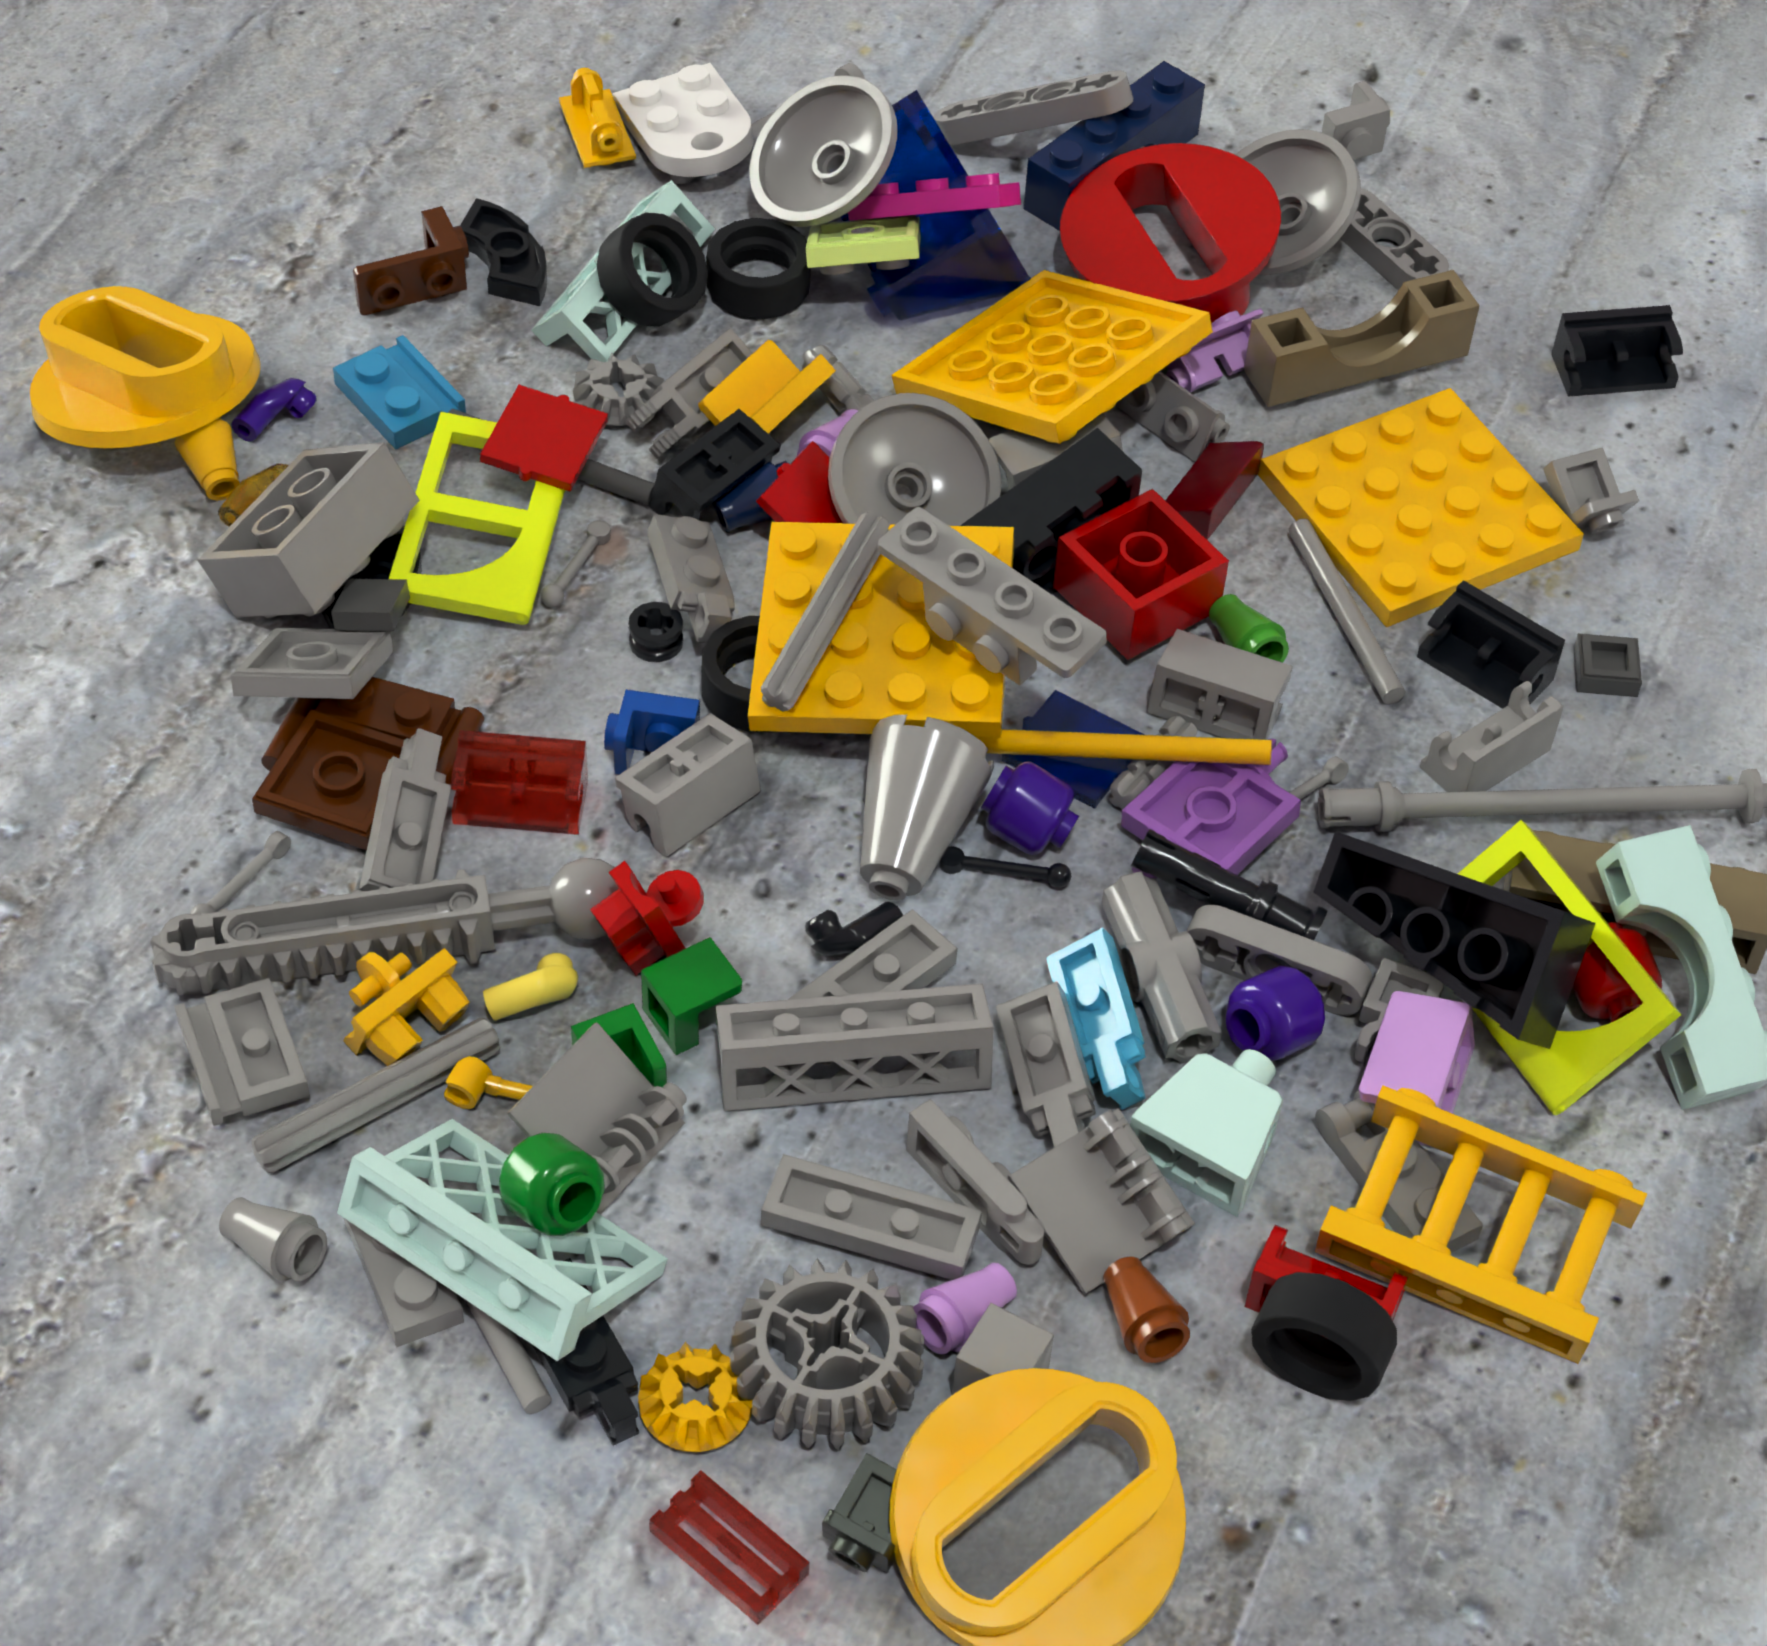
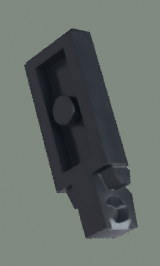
M571 1258L564 1260V1261L572 1262ZM581 1285L582 1287L588 1290L586 1285ZM604 1316L580 1331L575 1350L559 1361L554 1360L532 1345L569 1412L575 1410L578 1416L581 1417L593 1411L612 1446L639 1434L635 1418L638 1417V1412L628 1395L638 1390V1382L634 1376L633 1366Z

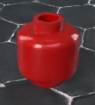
M1608 923L1660 989H1662V977L1646 938L1634 929L1623 928L1619 923ZM1595 942L1590 944L1586 949L1572 988L1580 1008L1585 1014L1594 1019H1610L1613 1022L1629 1014L1642 1005L1643 1002Z

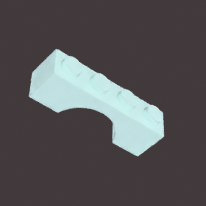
M1691 825L1618 842L1596 861L1616 922L1645 929L1662 939L1679 958L1688 979L1689 1006L1686 1017L1678 1031L1660 1046L1681 1110L1754 1092L1767 1084V1031L1763 1030L1754 1005L1755 988L1748 971L1741 967L1732 943L1733 927L1730 916L1726 909L1718 904L1710 881L1711 866L1705 849L1700 844H1697Z

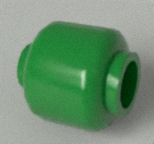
M542 1132L527 1137L514 1147L505 1160L499 1177L500 1195L507 1208L539 1232L550 1236H564L573 1233L589 1222L600 1207L605 1190L604 1173L597 1160L560 1134Z

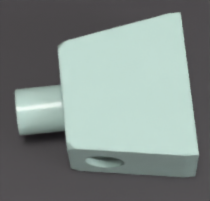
M1251 1049L1244 1050L1232 1066L1207 1053L1197 1054L1144 1102L1132 1115L1130 1126L1163 1176L1238 1217L1249 1196L1277 1129L1283 1098L1279 1092L1268 1087L1276 1075L1275 1066L1264 1054Z

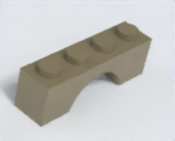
M1450 270L1403 282L1393 299L1380 312L1368 320L1349 328L1340 330L1319 328L1315 326L1303 307L1254 319L1251 322L1244 372L1267 407L1468 356L1480 305L1456 272Z

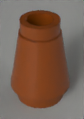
M1124 1257L1112 1263L1106 1269L1103 1280L1107 1286L1126 1349L1138 1355L1141 1360L1147 1363H1158L1175 1356L1185 1347L1190 1338V1330L1188 1328L1189 1315L1186 1309L1143 1266L1137 1257Z

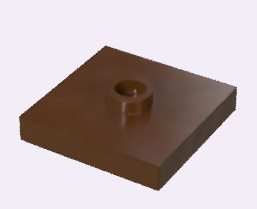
M311 709L253 796L254 813L367 851L382 774L386 770L389 759L393 756L400 758L404 740Z

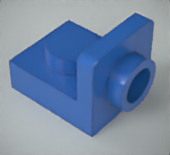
M626 689L619 714L610 713L608 716L604 735V749L614 751L615 774L620 775L630 768L634 750L653 752L699 721L700 700Z

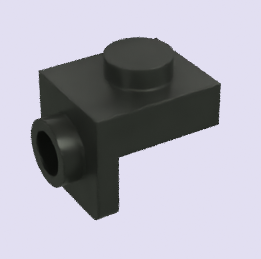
M868 1453L865 1454L835 1509H829L822 1521L823 1537L832 1541L828 1548L829 1552L845 1564L862 1572H867L871 1564L888 1573L895 1561V1545L891 1542L889 1511L892 1484L897 1469Z

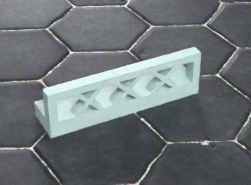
M672 180L642 199L620 224L621 226L631 218L646 212L665 214L668 217L675 212L693 232L692 235L700 247L715 230ZM633 242L632 257L634 267L641 280L647 286L651 284L649 288L662 295L672 283L671 275L665 262L661 258V273L646 271L643 248L647 246ZM598 250L531 331L546 347L568 333L591 359L606 362L611 353L614 354L636 327L637 323L625 318L609 302L600 285L596 265L599 254ZM589 313L605 315L608 338L604 343L583 322Z

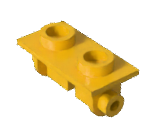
M589 68L578 69L571 80V95L559 97V103L584 168L611 165L616 162L636 159L635 151L610 89L603 90L601 76L596 71Z

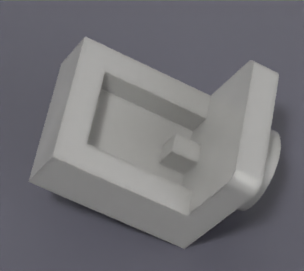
M1366 81L1355 83L1350 106L1325 113L1321 133L1329 135L1340 142L1347 149L1353 160L1382 152L1386 130L1390 124V109L1386 101L1379 97Z
M1603 447L1553 460L1543 468L1556 504L1579 529L1589 527L1591 534L1604 532L1622 524L1625 521L1622 514L1639 502L1635 490L1624 493L1619 492Z

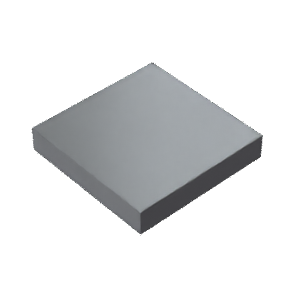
M275 628L231 675L233 696L354 699L393 653L391 632Z

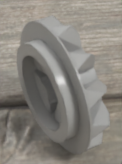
M611 353L608 361L601 362L596 359H590L587 370L576 372L573 399L577 404L608 413L606 425L625 426L627 425L625 423L626 419L652 398L651 394L664 382V378L657 376L653 363L640 364L635 354L626 360H618ZM622 382L623 387L626 388V390H623L624 397H619L618 391H615L611 383Z

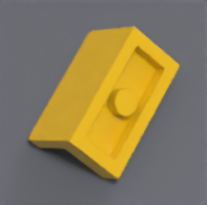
M767 340L698 403V407L715 426L740 409L769 434L836 370L820 354L800 371L772 340Z

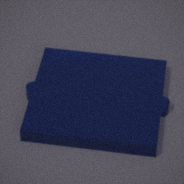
M1057 690L1050 695L1033 717H1025L1022 725V730L1145 735ZM1002 754V761L1014 768L1023 762H1032L1068 783L1073 788L1074 799L1094 809L1109 792L1111 784L1121 772L1128 771L1127 766L1132 761V759Z

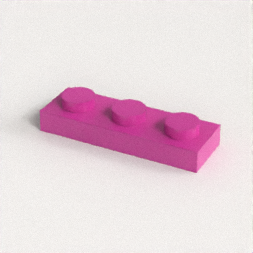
M999 173L966 176L967 187L949 189L948 178L915 181L916 192L899 193L898 182L878 184L863 202L848 212L849 221L1021 205L1019 182L1000 184Z

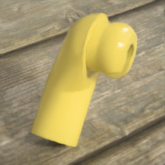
M561 953L548 954L538 962L536 971L483 990L484 1001L492 1019L496 1021L530 1008L568 998L578 983V973L573 969L571 959Z

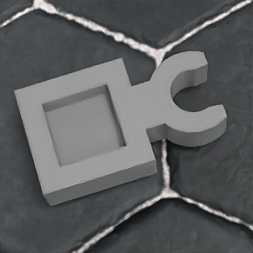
M1383 957L1359 1017V1021L1366 1023V1025L1359 1033L1355 1049V1060L1363 1062L1368 1050L1374 1046L1393 992L1402 991L1440 998L1444 984L1429 973Z

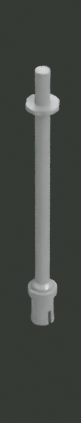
M1757 769L1743 770L1738 784L1401 793L1396 787L1392 786L1391 782L1380 781L1374 784V788H1320L1318 819L1322 829L1341 826H1375L1378 832L1392 831L1394 825H1397L1403 818L1739 809L1741 818L1747 824L1759 822L1763 808H1767V783H1762Z

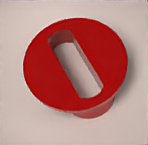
M1185 143L1160 144L1139 148L1114 157L1082 179L1070 194L1063 208L1060 221V235L1068 262L1079 279L1209 312L1212 324L1216 319L1229 312L1238 311L1240 316L1245 313L1250 301V282L1267 265L1275 250L1281 224V209L1277 194L1271 183L1263 173L1246 160L1227 151L1210 146ZM1145 205L1167 206L1212 275L1198 280L1177 279L1132 210Z

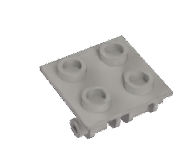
M596 1022L507 1114L527 1137L542 1132L560 1134L597 1160L604 1173L605 1185L601 1204L597 1210V1213L601 1215L685 1124L681 1117L684 1114L682 1106L686 1103L687 1098L684 1092L673 1083H666L663 1087H653Z
M1119 1108L1114 1111L1110 1109L1088 1124L1087 1128L1008 1176L1010 1182L1026 1198L1029 1211L1044 1226V1234L1084 1295L1104 1283L1103 1275L1106 1269L1115 1261L1129 1256L1137 1257L1140 1260L1195 1224Z

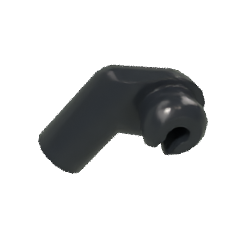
M884 902L842 927L836 912L828 909L807 921L805 931L813 940L814 944L811 947L816 952L824 956L847 954L857 950L901 918L903 914L894 903Z

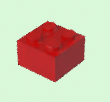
M1151 489L1060 536L1058 539L1053 587L1080 614L1106 631L1107 640L1129 660L1172 637L1177 629L1185 630L1207 618L1214 602L1223 596L1229 560L1155 490Z

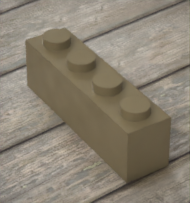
M1532 830L1607 923H1617L1596 865V861L1615 844L1557 835L1549 831ZM1527 857L1505 875L1503 890L1572 914ZM1710 863V881L1718 904L1723 906L1730 916L1733 927L1732 943L1739 963L1748 973L1757 974L1767 949V874L1749 871L1741 867H1728ZM1621 924L1623 928L1634 929L1646 938L1653 955L1679 960L1674 951L1653 933L1636 926Z

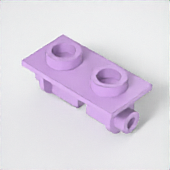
M1260 308L1240 316L1238 311H1232L1221 316L1211 324L1213 332L1193 346L1188 354L1177 358L1161 371L1168 369L1169 371H1167L1166 376L1189 392H1193L1222 378L1223 373L1216 363V359H1220L1229 376L1243 371L1251 322L1254 319L1260 318L1264 312Z

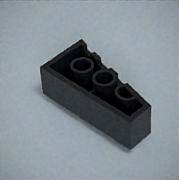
M1337 831L1334 833L1313 893L1373 936L1382 939L1403 954L1406 960L1420 970L1428 972L1454 991L1455 995L1473 1008L1481 1010L1500 1024L1501 1028L1516 1039L1549 1049L1596 924L1562 910Z

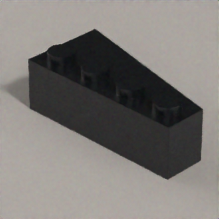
M1096 428L960 526L1014 527L1013 569L1050 594L1058 592L1053 587L1059 537L1139 496L1142 469L1099 428Z

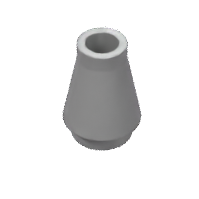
M239 1197L227 1205L220 1218V1233L233 1240L279 1281L289 1279L303 1281L317 1270L324 1258L327 1249V1236L322 1229L318 1228L315 1218L310 1215L256 1204L243 1197Z

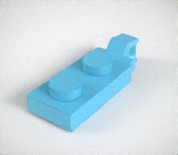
M1101 928L1047 956L1046 960L1052 982L1058 981L1066 994L1089 1079L1093 1084L1100 1081L1103 1094L1106 1097L1110 1096L1119 1104L1120 1109L1124 1110L1146 1099L1141 1075L1134 1064L1146 1058L1145 1049L1142 1046L1145 1042L1114 938L1104 928Z

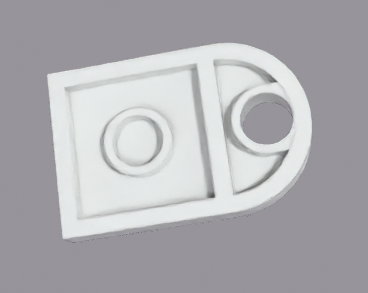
M711 63L686 66L678 73L653 81L642 80L634 83L630 88L613 93V98L622 121L651 163L665 173L682 177H700L716 174L737 165L752 150L754 140L750 116Z

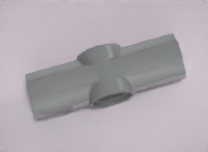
M1142 872L1120 876L1117 882L1103 890L1102 905L1121 948L1120 961L1131 998L1134 1002L1143 1001L1165 1057L1174 1058L1180 1064L1187 1063L1195 1055L1206 1054L1211 1049L1218 1047L1222 1035L1201 985L1202 970L1196 944L1187 931L1178 932L1156 878H1148Z

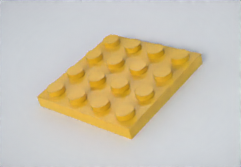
M1043 270L891 376L896 394L918 393L937 397L956 406L970 418L995 424L1007 430H1014L1041 438L1050 443L1061 444L1073 438L1078 430L1100 414L1114 408L1119 400L1134 389L1151 381L1156 373L1171 362L1188 354L1193 346L1213 331L1209 312Z
M1451 388L1270 455L1260 461L1258 476L1296 521L1299 519H1308L1336 569L1386 628L1441 606L1456 591L1457 586L1463 580L1481 590L1576 552L1580 549L1584 535Z
M771 522L748 708L750 731L872 734L873 728L880 719L892 715H907L904 725L924 727L926 718L931 717L960 727L975 737L1001 738L1005 675L1001 672L993 673L980 664L972 652L953 639L947 641L939 637L926 622L923 582L882 554L879 555L795 705L790 710L784 712L776 707L767 706L762 701L761 686L855 525L848 523ZM890 524L888 529L890 530L895 524ZM950 526L1013 568L1014 527Z

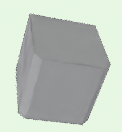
M990 1303L956 1356L952 1393L954 1394L975 1381L1002 1372L1029 1368L1049 1369L1054 1334Z

